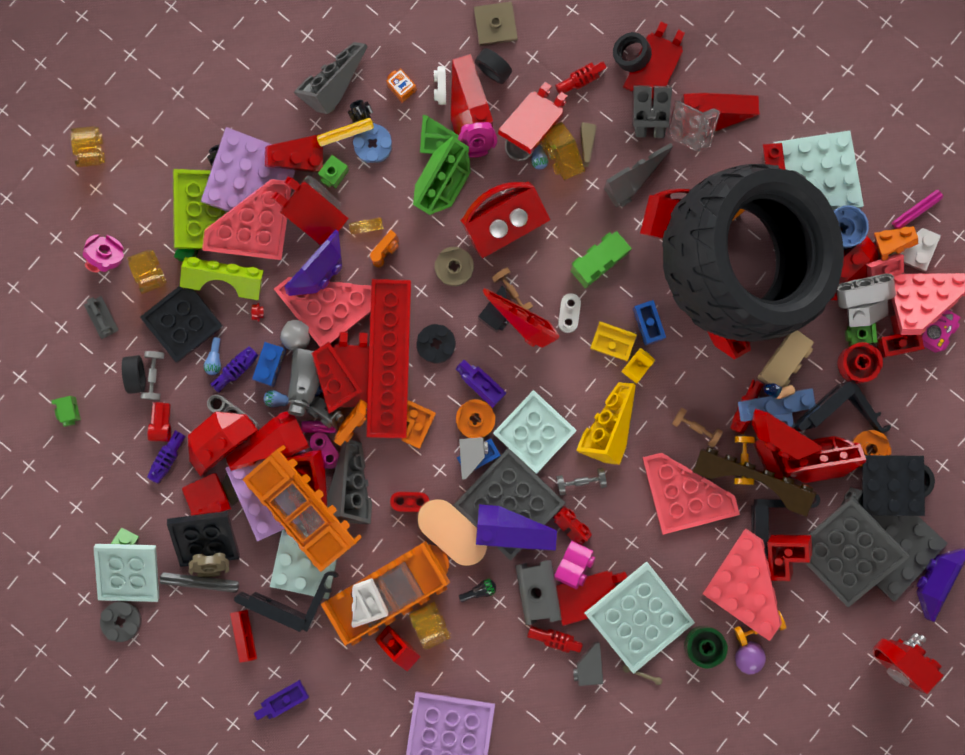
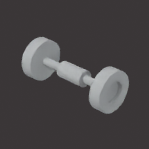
M156 351L144 352V357L152 359V364L148 375V382L150 383L149 393L141 392L140 399L160 400L161 394L153 393V386L156 383L157 376L155 365L156 359H164L165 353Z

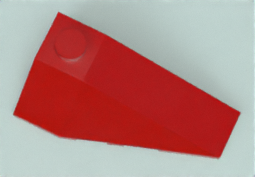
M683 94L681 98L683 138L704 137L717 130H722L733 124L759 116L758 95Z
M486 288L483 289L486 298L525 338L524 341L530 346L535 347L537 345L543 348L560 337L550 321Z

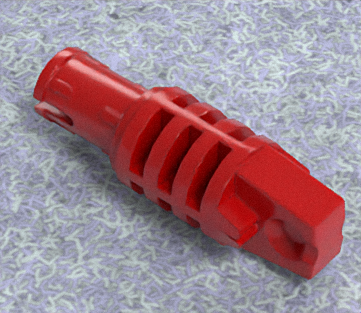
M604 61L593 65L591 62L569 75L570 78L556 84L555 88L558 94L561 92L566 93L574 88L580 89L600 78L598 73L607 67Z
M752 379L746 395L742 396L741 401L758 398L764 384L759 381L755 382ZM737 407L730 429L744 434L751 420L741 421L739 407Z
M530 625L527 638L544 642L545 646L569 653L570 650L580 653L583 643L574 640V636L553 629L546 631Z

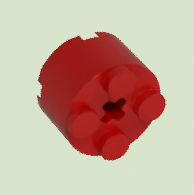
M859 342L845 348L838 357V370L841 376L846 381H855L856 384L875 379L883 366V358L880 351L866 342ZM862 361L863 365H858L857 362Z

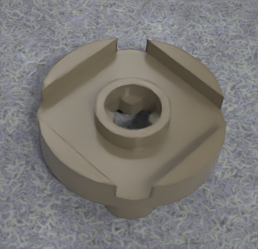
M448 247L442 250L435 261V272L442 283L449 286H460L472 277L474 262L468 252L459 247ZM455 261L456 264L460 265L456 272L453 269H449V266L452 265L451 262Z
M216 553L213 556L196 554L188 564L189 573L193 575V572H195L197 577L220 576L221 571L225 570V573L230 570L229 560L225 558L223 553Z

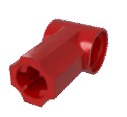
M153 402L151 423L148 426L147 432L148 441L169 442L171 438V425L169 424L170 403Z

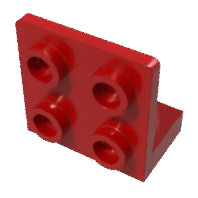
M217 473L182 487L191 516L231 509Z

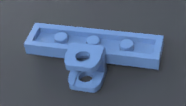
M813 388L795 391V394L782 399H775V395L738 402L741 421L752 420L754 410L758 409L770 413L790 427L794 424L791 412L807 410L815 405Z

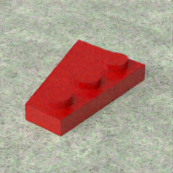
M318 135L266 146L265 167L319 173L323 167V146H320L318 143Z
M329 342L311 353L328 414L362 392Z

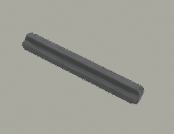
M165 572L160 575V583L166 585L234 593L239 588V582L233 580Z

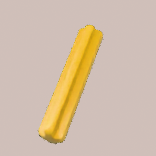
M367 118L318 135L317 140L320 146H325L374 128L371 118Z

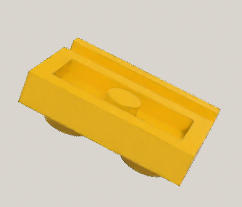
M600 321L590 349L627 362L637 334Z

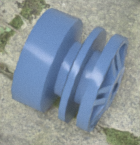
M852 205L842 206L833 210L840 228L842 227L843 229L841 231L843 250L861 243L866 238L869 230L868 219L865 213Z

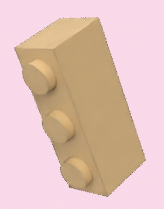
M798 330L788 334L757 378L775 391H778L780 387L788 386L791 381L788 378L792 373L796 374L802 366L800 362L803 357L807 358L813 351L811 346L814 342Z

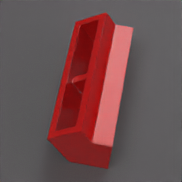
M760 439L756 440L753 444L764 469L775 472L774 476L782 479L783 476L789 478L778 455V451H772L764 447L765 443Z
M248 609L230 613L239 662L257 659Z

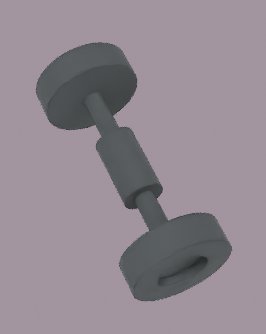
M604 468L597 469L598 477L576 478L574 481L564 483L562 475L556 476L560 496L566 495L565 487L571 485L577 487L588 485L589 482L599 481L601 488L607 487Z

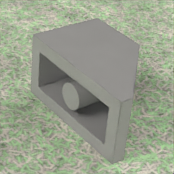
M888 300L847 308L849 327L870 326L888 316Z
M483 437L459 439L462 480L467 479L485 458L484 454H488V442H484Z

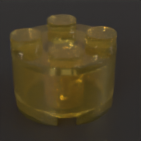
M99 127L71 128L72 152L78 158V160H75L76 167L98 166L106 163L105 153L100 144H103V135Z
M148 249L127 257L129 267L136 283L140 287L141 294L164 286V283H167L162 269L157 268L160 263L154 250L150 251Z
M435 601L409 614L411 623L416 629L417 636L425 650L451 639L447 627L443 628L447 626L443 616L437 615L439 609Z

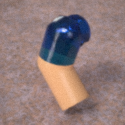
M769 383L764 386V392L775 399H782L795 394V388L792 385L781 387L775 383Z

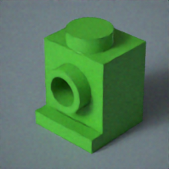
M876 324L859 327L848 326L847 330H845V339L847 342L849 341V346L859 342L876 343ZM860 330L863 331L864 337L859 336Z
M67 396L51 400L52 404L57 406L55 415L57 420L63 423V427L75 425V421L81 420L76 397Z

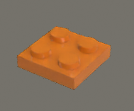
M362 399L338 427L339 430L336 432L334 442L339 446L344 441L348 442L354 434L355 427H360L366 420L367 403Z

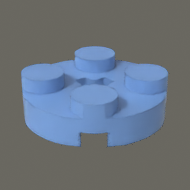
M373 123V129L357 134L353 139L356 155L366 163H380L390 155L392 149V140L389 132L384 127ZM377 140V147L374 148L372 146L371 148H369L368 141Z

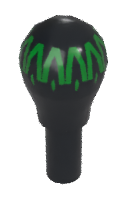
M484 579L477 586L473 587L472 590L460 594L459 599L461 602H464L474 597H490L496 592V584L493 580Z

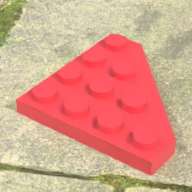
M269 180L204 230L202 250L281 260L287 218L280 213L282 206L271 197L275 192H278L289 200L291 188L283 180Z
M918 273L894 276L896 296L892 298V303L901 335L923 334L930 324H934L942 317L946 310H950L962 296H965V274Z
M288 277L274 288L296 318L309 327L308 333L320 347L327 342L332 344L339 338V332H347L371 312V285L329 282L318 293L289 296L286 294L284 287L292 279V277Z
M663 453L642 457L662 535L740 515L735 495L694 473L691 469Z
M745 529L703 592V595L770 641L781 626L782 621L777 608V599L771 582V573L765 556L763 540Z

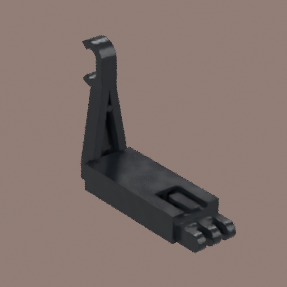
M851 380L836 385L791 427L798 432L816 428L846 400H849L874 430L884 433L890 430L891 425L881 427L877 421L878 416H881V412H874L855 381Z
M816 494L811 508L819 505L820 497L818 494ZM754 499V505H751V532L763 540L766 560H768L767 542L769 540L768 507L786 508L783 501L778 499Z
M328 571L324 574L306 614L256 591L252 595L240 592L234 597V601L247 609L298 632L302 630L307 632L312 626L325 593L332 592V589L325 585L328 576L336 578L339 574L335 571Z

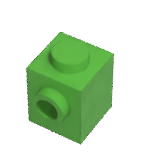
M331 155L318 173L321 178L320 182L328 188L332 186L336 189L348 173L349 168L335 156Z

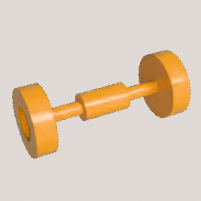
M735 436V443H743L741 463L749 462L747 443H755V437ZM742 476V478H734V484L754 485V479Z
M778 610L782 621L779 630L782 631L786 629V624L780 611ZM740 626L734 628L741 647L748 645L746 636L753 633L755 635L758 634L753 629L744 633Z

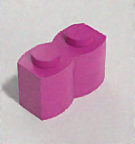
M571 541L555 573V580L575 589H578L579 585L583 586L587 578L585 572L588 567L592 568L596 557H593L594 551Z

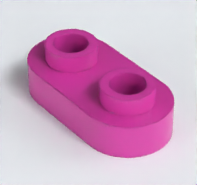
M322 432L313 434L310 438V446L313 451L322 450L325 468H336L339 453L330 438ZM319 438L323 440V444L321 446H318L316 444V441ZM332 455L334 458L331 463L327 461V456Z

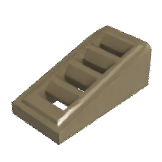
M581 122L580 133L583 164L585 167H588L597 126Z

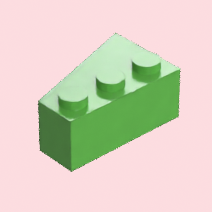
M617 231L613 234L611 232L606 234L601 239L603 242L598 246L593 245L586 251L587 254L585 256L577 258L571 264V273L585 289L631 251L632 248Z

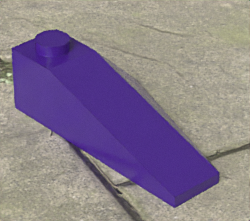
M479 504L476 545L556 551L557 530L503 507Z

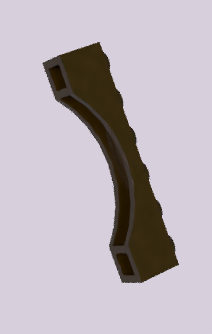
M707 447V449H701L693 469L694 473L709 479L730 475L755 479L772 489L781 498L788 510L806 517L808 516L817 493L813 491V487L802 484V486L796 485L791 478L785 476L782 479L774 476L775 472L767 469L760 471L755 469L756 465L746 461L742 464L737 462V458L732 455L726 454L724 457L719 455L718 450Z

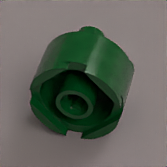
M699 626L693 628L686 636L684 649L690 661L701 668L710 669L725 660L728 645L724 636L718 630L709 626ZM707 642L710 648L706 649L704 652V649H702V645H705Z

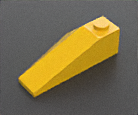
M617 383L605 401L606 406L600 414L597 412L594 416L596 420L590 429L586 428L583 432L576 450L577 452L603 463L620 465L627 446L636 387L634 383Z

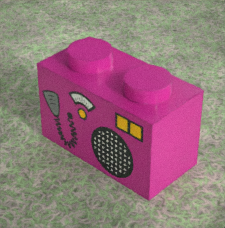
M946 310L942 317L934 324H930L922 334L924 347L934 353L941 350L944 351L950 343L948 338L951 333L954 334L960 325L958 321L961 317Z

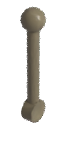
M625 664L623 666V671L626 673H632V671ZM640 671L634 673L654 681L657 685L662 684L660 677L655 678Z

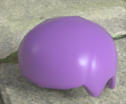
M749 641L747 642L748 645L743 647L740 645L735 654L736 666L741 672L755 674L764 667L766 655L760 644Z

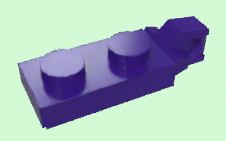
M463 360L456 367L464 382L492 408L506 395V392L479 366H471Z
M298 680L265 699L261 703L263 708L257 710L254 715L257 720L266 715L269 719L275 718L308 699L309 695L302 682Z

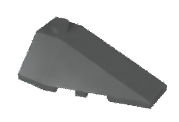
M353 42L336 55V61L323 65L321 67L322 71L314 78L310 75L294 91L295 95L316 112L325 114L332 112L341 101L367 49V45Z

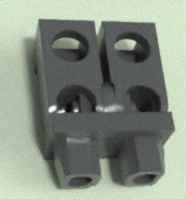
M633 85L632 125L635 127L636 137H646L647 127H654V137H665L666 128H669L672 97L671 86H653V104L651 106L652 87Z

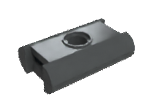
M544 560L540 562V565L527 567V563L515 565L525 625H532L538 619L550 618V622L562 620L552 560ZM536 587L541 590V597L536 595Z

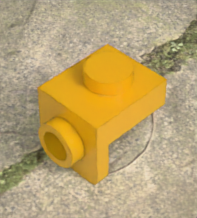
M640 348L621 372L637 384L655 362V359L648 352Z

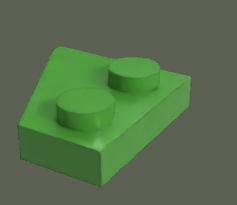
M423 115L420 153L433 154L436 149L452 136L458 139L459 135L427 115Z

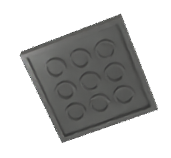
M508 448L461 496L454 506L477 528L479 504L500 506L545 525L565 502ZM497 547L510 561L522 549Z
M851 497L808 534L812 537V557L810 563H805L847 607H850L906 561L909 555Z
M871 515L909 555L906 561L875 585L895 602L928 566L931 558L934 559L948 543L919 516Z

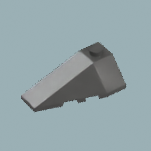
M671 143L652 153L648 157L649 160L641 159L632 167V170L627 167L606 180L604 190L616 208L620 205L624 207L632 202L631 198H633L673 148Z
M354 440L344 441L327 496V508L331 505L335 506L337 511L333 515L340 523L346 520L348 523L371 524L372 501L371 498H368L366 486H369L368 479L365 480L364 476L365 460L362 443Z

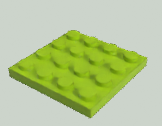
M173 169L174 249H202L204 230L227 213V211L200 202L211 172L210 170Z

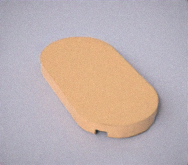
M435 499L426 502L418 512L420 530L456 563L465 566L474 565L484 557L487 546L476 545L477 528L445 500Z

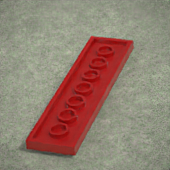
M372 279L367 438L407 439L411 280Z

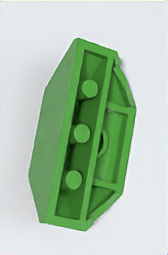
M452 136L434 151L415 184L414 206L428 215L452 206L470 174L469 147Z

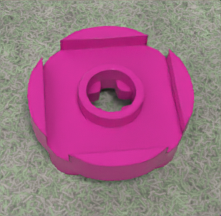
M489 122L466 124L461 128L458 140L469 147V157L485 156L488 154V150L492 147L494 149L497 145L496 132Z
M100 234L93 235L86 240L82 254L83 257L103 272L118 267L124 257L122 244L114 237L106 235V238L99 237Z

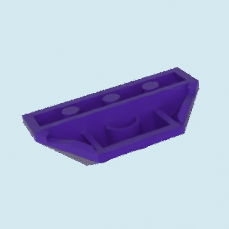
M335 229L292 279L284 286L287 295L318 293L320 289H324L328 285L329 279L333 275H337L342 269L339 231Z
M960 548L937 555L934 559L931 558L926 567L928 570L925 576H922L917 583L918 589L916 591L925 619L935 622L965 563V549Z

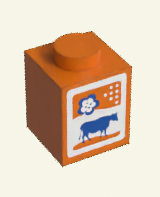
M401 68L398 71L394 70L388 75L386 80L387 86L402 103L417 91L416 85Z

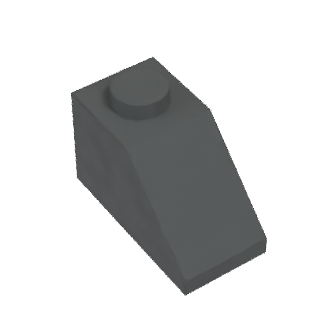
M594 642L576 663L577 669H573L574 681H578L579 686L603 684L599 642Z

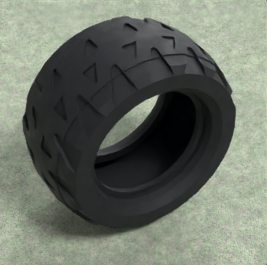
M744 164L719 171L695 185L677 203L670 214L671 219L667 229L664 231L662 242L665 279L678 307L692 319L695 325L705 331L736 341L755 342L780 338L799 330L821 315L825 310L826 304L834 297L838 289L844 262L843 239L839 222L822 191L797 171L779 169L778 165ZM740 209L746 210L760 219L766 227L775 249L776 270L774 280L768 292L761 299L749 293L740 284L733 272L729 259L728 232L733 218Z

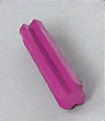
M939 190L934 191L892 222L895 229L903 228L942 200L943 194Z

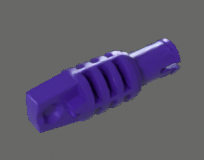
M250 346L247 347L223 368V373L210 383L211 386H214V389L220 393L229 382L236 381L259 355Z
M176 430L174 431L167 446H162L147 476L148 479L158 484L178 456L177 450L186 438L185 435Z

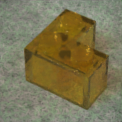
M562 122L556 124L544 137L541 144L544 150H547L551 160H554L552 167L555 174H560L562 179L566 180L584 172L585 169L574 137Z

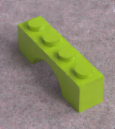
M185 257L181 266L180 287L200 290L208 281L222 280L231 284L236 289L239 297L259 300L264 270H259L255 267H241L236 264H223L214 260H200L196 257Z

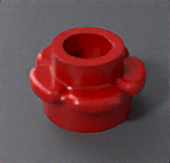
M260 303L252 304L251 306L252 320L259 322L260 318H264V306H260Z

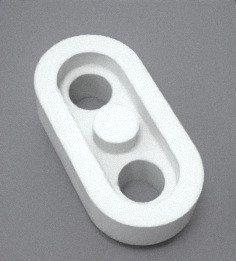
M438 66V70H434V82H438V89H434V101H438V105H446V66Z
M566 294L561 301L558 326L565 333L575 331L578 326L581 301L575 294ZM573 300L575 305L569 306L567 301ZM570 319L572 325L567 326L565 320Z

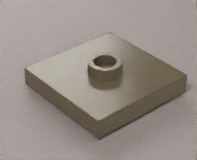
M512 1L474 7L479 46L518 41Z

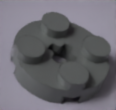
M125 601L112 603L101 613V630L107 639L111 641L124 642L132 639L142 623L139 610ZM118 616H120L121 619L125 618L126 622L123 623V627H120V625L116 624Z

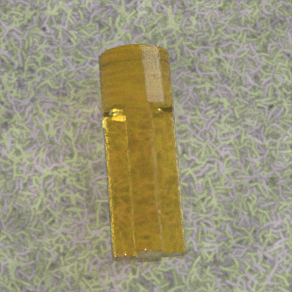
M381 217L349 223L351 235L384 229Z

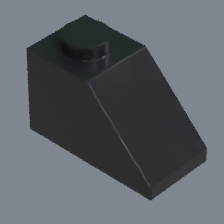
M501 286L496 294L507 299L505 287ZM491 302L487 304L478 316L481 322L496 333L499 330L503 331L509 324V321Z

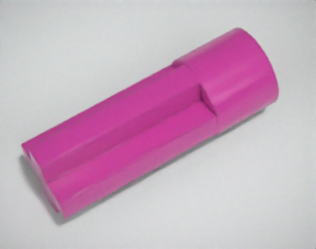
M302 421L301 424L303 433L336 432L335 428L331 426L329 429L321 421Z

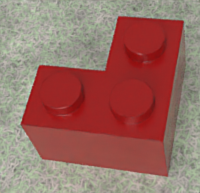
M896 315L890 317L894 335L881 337L876 342L877 349L880 351L882 358L925 349L922 334L901 335Z
M811 535L770 536L767 543L771 581H790L793 575V562L810 563L812 557Z

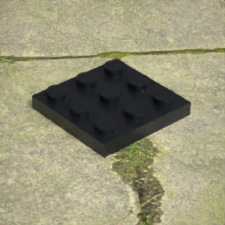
M180 285L140 316L176 363H179L224 327L194 289L183 288Z
M865 455L866 462L862 464V507L870 515L925 516L924 456Z
M228 511L167 519V527L180 567L189 566V562L193 560V556L196 554L213 556L216 553H223L229 561L239 559L240 553Z

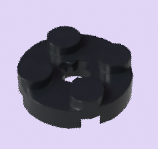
M432 324L425 327L418 334L416 346L424 360L440 364L450 359L454 353L456 341L453 333L446 326ZM433 339L441 340L442 344L439 345V349L431 347L430 344L433 343Z

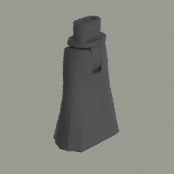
M301 348L293 350L288 392L289 414L304 416L305 410L309 409L320 385L311 354L314 351Z

